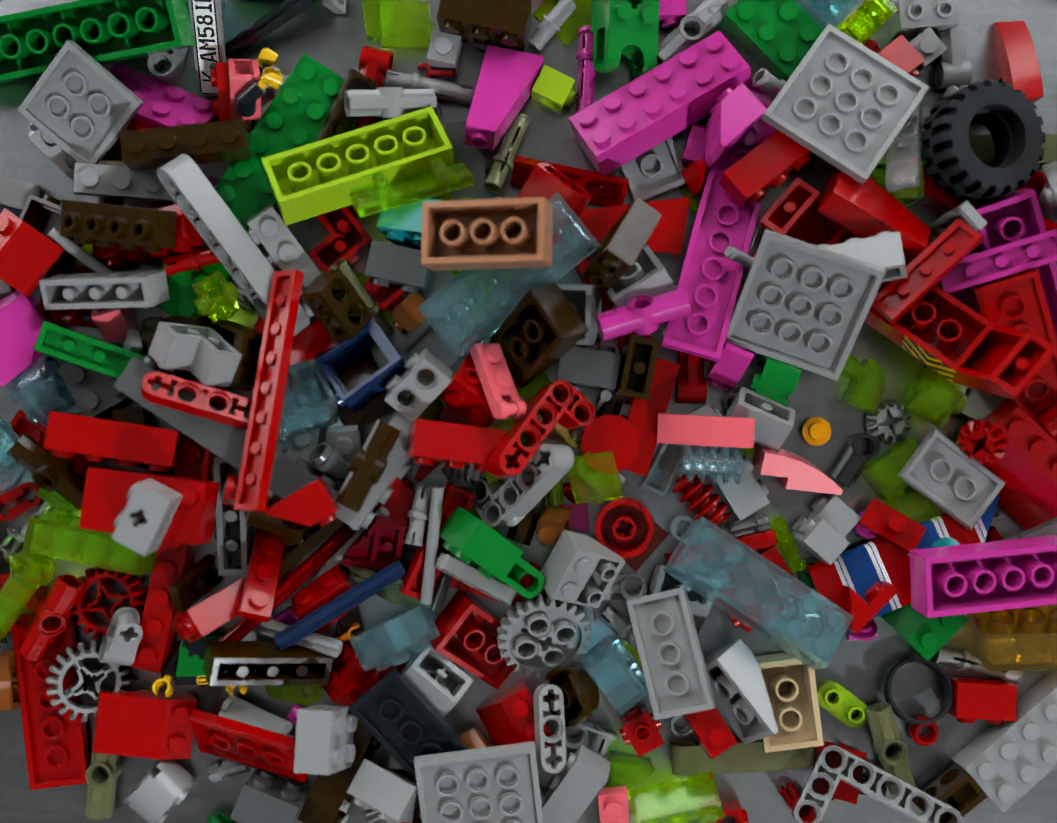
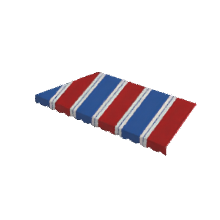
M998 494L972 530H967L945 512L918 522L927 529L916 549L932 548V545L938 539L944 537L953 538L960 545L985 542L1000 495ZM883 538L873 539L867 544H861L854 549L842 552L831 565L818 561L814 565L806 566L835 634L847 629L845 627L844 585L851 587L863 599L866 597L865 591L874 582H889L898 590L873 618L911 604L909 553Z

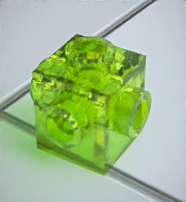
M220 271L193 284L197 300L193 301L201 316L207 315L213 324L220 320L231 318L236 311L240 310L237 302L240 294L232 281L227 282Z

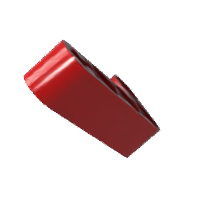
M560 379L544 385L527 405L526 415L516 420L490 455L487 465L489 472L492 476L501 479L519 474L557 422L567 430L590 425L595 419L596 411L594 406L566 380ZM553 390L558 395V401L553 396ZM575 410L579 414V420L575 417ZM537 412L542 416V423L537 419ZM520 434L525 437V446L520 441Z

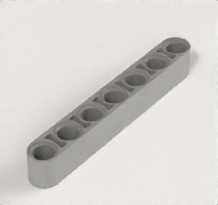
M186 154L179 155L157 170L159 181L265 321L274 268L192 158ZM300 304L294 336L310 324L309 316Z

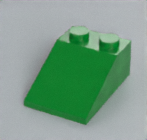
M911 604L878 616L917 656L926 661H929L969 620L964 614L926 618L912 609Z

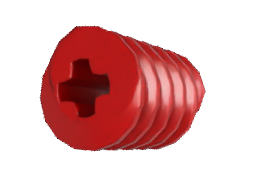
M696 466L676 480L677 485L672 492L673 494L681 491L684 493L679 502H690L686 511H697L692 520L695 522L703 519L704 523L699 529L704 531L720 525L733 512L724 513L728 505L725 502L717 504L721 495L719 493L710 495L714 486L713 484L703 485L707 480V476L705 474L696 476L700 470V467Z

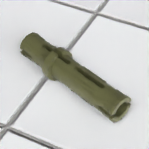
M519 112L504 136L497 155H494L490 162L492 167L483 186L491 193H500L507 174L512 172L514 157L531 122L530 118L524 113Z
M340 259V265L337 262L332 264L329 270L341 269L343 274L349 279L359 298L365 303L372 318L389 335L393 331L392 326L389 325L380 312L381 308L378 302L372 300L347 264V261Z

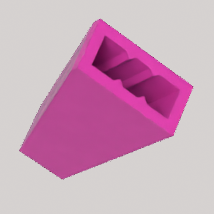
M487 44L466 122L464 145L473 146L478 149H495L530 97L531 90L543 68L544 56Z

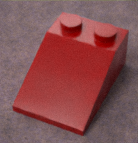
M459 590L424 634L434 650L497 690L514 670L513 664L510 666L506 665L505 658H501L498 648L497 628L501 627V618L465 591Z
M153 691L99 692L92 752L158 760L190 759L193 728L189 716L196 709L197 699L190 691H173L172 696L166 698L165 691H159L157 696Z

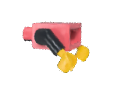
M269 47L262 48L257 59H228L231 119H243L249 133L255 128V120L261 119V96L266 92L265 87L268 85L278 89L283 81L282 73L271 67L276 61L278 54ZM262 63H265L266 65H268V66H270V67H266V68L263 70L262 75H261V78H260V72L262 71V69H261L260 67H261Z

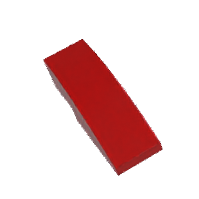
M1024 20L995 22L993 30L998 81L1003 80V82L1013 85L1014 91L1020 89L1027 95L1025 99L1028 102L1033 101L1035 103L1044 95L1039 62L1029 30Z

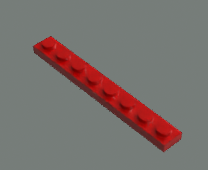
M296 269L273 272L234 510L245 512H265L304 276V273Z

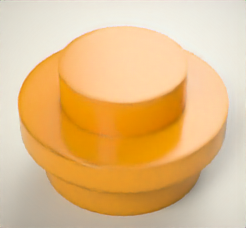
M810 418L802 426V437L810 445H823L831 436V427L823 418Z

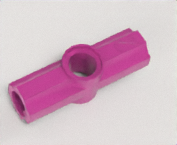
M682 288L655 297L647 294L636 295L629 299L628 305L596 314L595 318L600 336L605 341L631 332L638 335L650 334L657 330L660 323L689 315L691 307L687 294Z

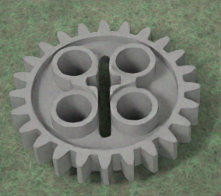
M541 592L537 595V600L533 601L526 598L527 603L524 605L516 601L517 610L507 609L508 618L500 619L501 627L497 628V643L501 658H505L507 666L513 664L514 672H518L523 668L524 676L526 677L533 671L538 679L542 672H546L547 675L553 669L572 665V661L581 662L580 653L587 654L588 649L586 645L592 643L590 621L588 615L584 613L582 605L576 606L574 603L550 599L549 596L547 599H543Z

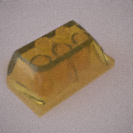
M1057 604L967 614L975 636L980 661L987 670H1057Z

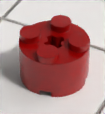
M619 496L606 502L600 509L595 522L597 541L622 558H632L644 552L654 534L652 513L636 497ZM621 520H625L626 523L631 522L632 525L628 533H625L623 529H617L620 526Z

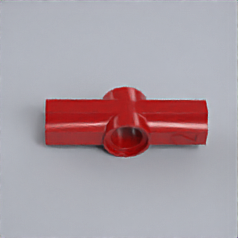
M67 573L58 575L46 598L36 605V615L17 646L18 653L32 661L43 659L54 638L64 631L66 627L65 619L84 588L82 581Z

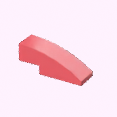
M658 413L657 443L754 448L755 418Z
M756 443L752 465L760 475L776 476L777 480L786 489L842 495L843 489L825 472L807 459L781 448L776 452Z

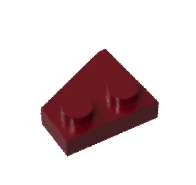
M377 515L369 527L359 535L343 554L342 565L381 570L394 561L400 560L407 519Z

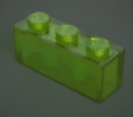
M713 771L627 791L632 823H714L719 818L725 817L718 784Z

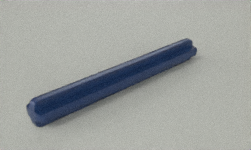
M400 560L394 561L274 636L277 647L280 650L289 648L407 574L404 565Z

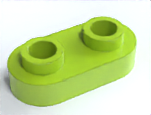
M824 680L817 685L819 705L843 724L857 729L863 727L868 722L864 711L868 708L867 705L836 681ZM835 692L836 698L833 701H828V695ZM854 710H859V716L854 719L851 718V713Z

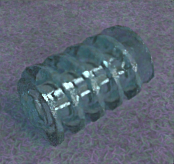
M688 445L681 446L678 458V474L680 478L683 474H686L688 483H692L694 475L697 474L700 483H704L706 475H709L711 483L715 484L718 475H721L723 484L728 483L730 476H733L735 484L740 483L743 472V455L741 450L738 451L736 448L729 447L726 451L724 447H717L714 451L712 446H705L702 451L700 446H693L692 450H690Z

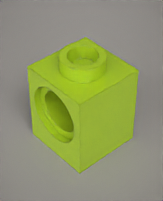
M544 65L531 90V99L562 114L565 106L570 108L577 96V91L574 90L576 80Z

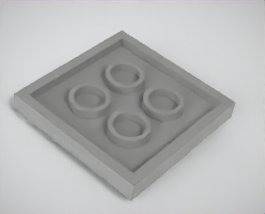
M67 40L17 111L77 162L99 164V160L103 159L120 136L119 132L124 131L144 102L73 40Z

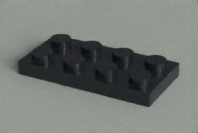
M395 667L353 701L348 708L415 781L414 756L470 749Z

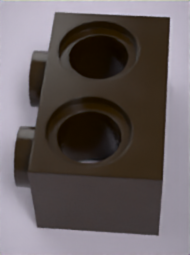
M341 269L321 273L301 294L333 342L354 339L372 318L365 303L359 298L349 279L343 274Z
M956 763L922 790L926 794L956 809L962 817L988 797L971 775ZM915 796L911 800L922 813L925 809L924 801L920 797ZM948 812L942 813L939 817V823H954L953 817Z

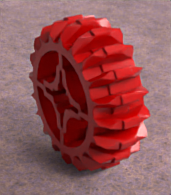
M114 561L108 562L107 565L103 563L96 564L95 569L88 568L85 570L86 576L77 578L83 582L84 588L74 604L76 609L70 613L71 615H79L80 619L76 621L75 625L85 624L86 626L83 631L85 634L91 633L94 630V639L106 636L114 613L118 609L123 608L127 600H130V607L135 608L139 612V624L141 625V616H143L144 611L143 606L146 602L144 594L148 593L149 587L142 588L140 585L145 581V578L135 579L137 569L133 568L127 572V564L122 563L117 567ZM111 579L121 583L127 591L119 590ZM98 583L99 587L96 588L97 597L93 602H91L93 589L95 585ZM107 598H121L120 600L115 601L114 604L106 603L101 605V602L106 601ZM95 611L101 612L106 621L98 617Z

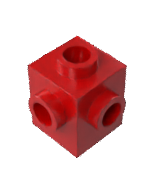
M639 706L632 707L623 714L624 717L620 719L623 727L619 730L620 735L626 746L632 744L638 757L665 744L658 730L663 726L659 719L655 720L653 712L649 713L646 706L641 708Z

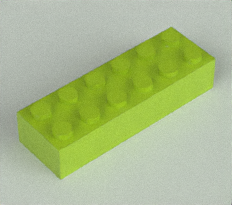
M432 106L261 158L268 183L286 226L455 172L453 147Z

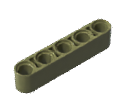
M734 736L738 743L714 759L707 757L697 739L676 740L670 743L672 773L677 776L800 769L814 766L813 747L765 753L761 739L743 744L738 736Z

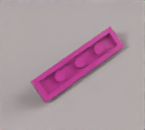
M1057 229L966 256L939 281L940 288L950 294L1057 262Z

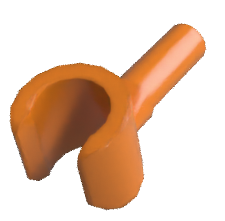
M354 622L349 625L347 632L333 639L340 640L341 642L349 640L352 643H359L364 639L365 633H361L358 636L352 635L351 631L360 627L359 623Z

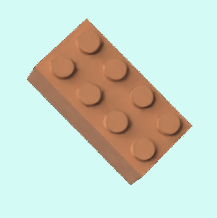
M545 197L422 202L421 264L432 271L552 267L553 205Z

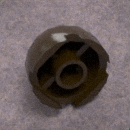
M576 665L559 667L547 674L545 681L549 680V684L558 686L563 692L565 727L576 726L590 719L598 709L600 702L599 686L594 677L586 669ZM548 691L545 700L549 704V700L554 699V694ZM549 710L551 714L555 715V711Z

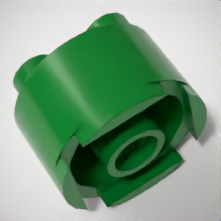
M761 354L757 365L762 366L760 372H755L748 389L788 406L789 401L784 399H788L789 394L794 393L802 368Z

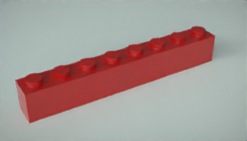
M900 35L877 53L915 78L921 74L918 70L925 59L903 35ZM777 130L724 171L719 185L741 210L749 203L754 206L765 197V191L773 186L776 189L789 177L787 174L794 168L796 171H799L811 160L810 156L813 152Z

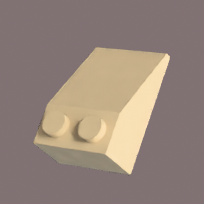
M805 650L754 656L760 665L778 732L775 735L761 739L764 752L824 746L813 657Z

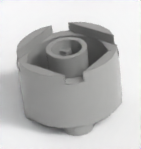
M157 760L141 777V781L136 786L137 789L133 787L123 802L148 823H162L168 816V810L173 804L177 807L189 793L187 790L195 782V779L175 760Z

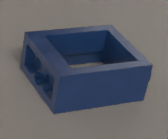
M374 318L368 321L354 339L340 341L316 359L322 369L318 372L320 377L328 386L332 385L335 389L332 392L333 397L341 407L347 405L354 412L385 391L386 384L395 374L400 376L407 369L404 367L406 361ZM377 343L389 363L349 391L337 372Z

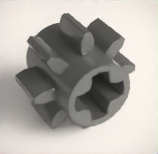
M463 465V469H445V476L451 477L450 483L459 487H471L473 480L479 481L481 472L474 471V466Z

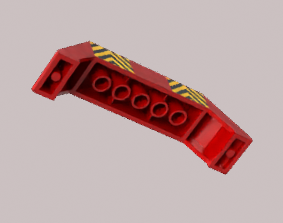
M798 177L759 220V224L764 230L768 229L816 246L821 244L834 245L843 243L851 238H860L817 212L822 199L821 192ZM890 281L881 282L876 294H878ZM936 285L894 324L889 322L873 307H870L864 321L950 382L1014 400L1057 350L1056 347L1030 330L1023 332L993 324Z

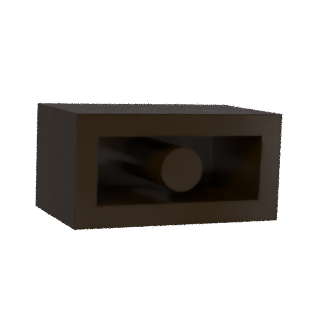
M632 335L625 336L614 394L649 400L660 341Z

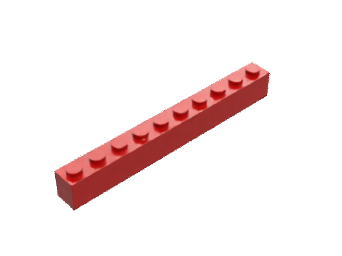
M224 386L216 387V389L232 393L231 389ZM211 401V404L218 409H221L222 406L225 407L222 401ZM183 433L174 476L212 481L211 468L214 463L213 458H217V455ZM162 540L156 553L141 620L143 637L137 648L135 660L131 665L132 668L155 673L163 671L167 658L176 645L178 633L175 628V624H177L175 618L182 614L173 609L168 586L193 566L198 545Z

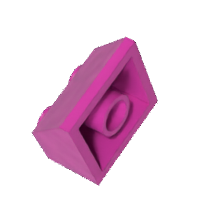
M743 83L734 90L730 87L718 97V103L709 111L712 116L705 125V163L708 169L745 137L767 110Z

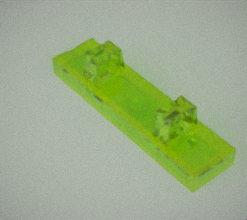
M439 156L429 159L430 171L393 182H389L383 172L372 175L374 187L350 193L351 202L361 218L473 186V174L463 162L446 166V163Z

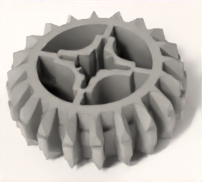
M91 640L89 650H85L83 642H78L79 652L74 653L73 649L69 646L66 648V652L70 657L65 659L62 655H57L56 660L62 665L60 667L50 665L49 671L57 675L46 678V683L56 685L46 690L47 695H58L51 700V705L57 706L63 703L58 710L60 715L65 714L71 709L69 714L70 720H74L79 712L81 713L82 722H87L88 713H93V718L96 721L99 692H101L100 684L108 677L109 673L114 672V681L110 691H126L120 688V686H127L131 683L130 679L121 678V676L130 673L129 667L119 668L121 665L108 663L103 667L90 669L84 665L81 659H99L96 641ZM73 665L78 673V677L70 685V688L63 691L62 682L64 675L70 666ZM81 669L86 675L90 674V677L92 675L96 676L93 682L97 692H94L91 687L88 688L87 684L85 687L81 686L84 683ZM87 693L96 702L80 704L69 698Z

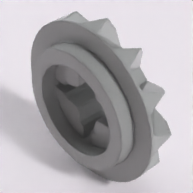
M896 399L879 400L867 411L865 417L866 430L868 434L876 436L881 444H896L906 439L908 432L912 429V415L908 412L906 405L898 402ZM887 413H889L891 418H899V421L892 424L893 429L891 430L889 426L878 425V423H882L887 419Z

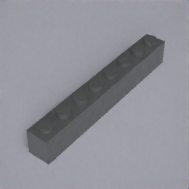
M147 355L144 359L134 356L113 387L240 470L247 430L146 401L140 392L142 379L149 372H164L160 370L157 365L158 363L153 358ZM173 372L170 374L172 376L182 378ZM154 383L151 390L158 391L160 385ZM170 387L168 396L172 397L174 388ZM189 391L178 393L179 398L184 402L195 400V396ZM211 401L209 402V406L215 411H222L226 409V407L222 406L221 409H218L217 407L211 404ZM276 442L269 485L271 492L284 499L323 477L334 498L338 495L340 489L336 487L338 484L336 480L324 473L322 476H319L311 470L313 468L312 464L299 456L295 460L286 454L288 448Z

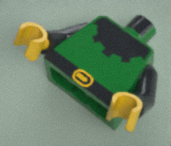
M213 630L190 644L187 639L178 641L167 658L161 678L157 679L152 686L154 694L157 696L159 689L167 686L165 696L166 698L171 697L174 691L171 682L174 680L175 685L209 684L203 670L207 642L218 641L226 632H215ZM225 686L226 691L233 696L235 686ZM239 686V691L245 694L248 689L247 686Z

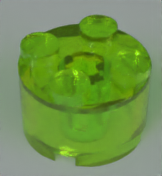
M925 365L916 377L919 381L915 388H909L903 406L941 429L948 422L953 410L959 412L964 407L968 396L964 395L969 387L952 383Z

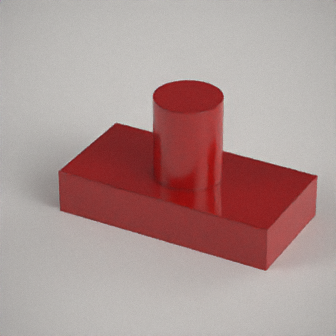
M875 498L871 499L858 522V525L909 553V550L916 549L927 529L925 526Z

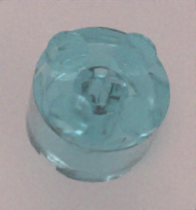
M46 354L36 359L11 380L12 386L7 388L10 398L15 403H21L27 418L32 424L47 420L50 411L61 413L76 405L70 391H68L58 371L61 368L60 364L51 356L46 358Z

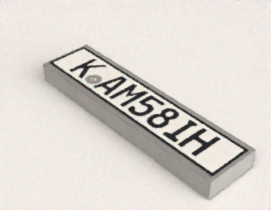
M188 0L190 20L197 45L193 46L198 95L218 96L217 87H211L210 68H216V62H226L221 0Z

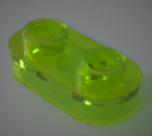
M265 685L266 692L270 697L306 706L317 703L324 693V685H284V688L281 690L277 689L275 685ZM303 687H310L312 695H305Z

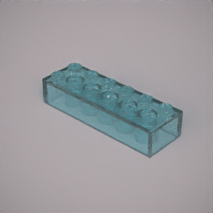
M558 191L548 199L553 205L552 267L463 270L418 307L452 355L460 358L467 356L470 352L469 349L475 343L484 342L500 328L530 289L557 282L601 246Z
M703 516L692 521L663 570L812 669H826L854 618L853 615Z

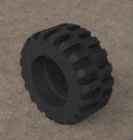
M996 80L978 81L943 98L941 102L935 104L930 110V116L926 117L923 123V129H926V131L920 135V144H923L924 148L920 153L922 160L926 161L927 167L925 170L928 176L932 175L935 181L933 183L939 189H946V195L953 199L959 197L961 202H985L1015 192L1018 188L1025 186L1030 181L1031 176L1036 174L1040 166L1037 162L1043 159L1045 151L1042 148V143H1045L1046 135L1041 130V125L1044 123L1042 117L1037 116L1035 112L1037 107L1033 101L1028 102L1025 99L1027 95L1020 89L1014 91L1013 85L1006 82L999 83ZM972 119L982 123L989 130L993 138L995 155L991 167L981 162L970 146L969 126Z

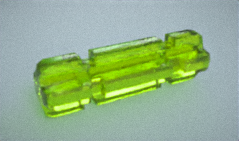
M782 517L773 520L770 523V527L775 529L780 550L784 559L788 560L787 566L793 574L805 570L806 565L803 558L799 557L800 551L791 531L788 532L787 530L789 526L786 519Z

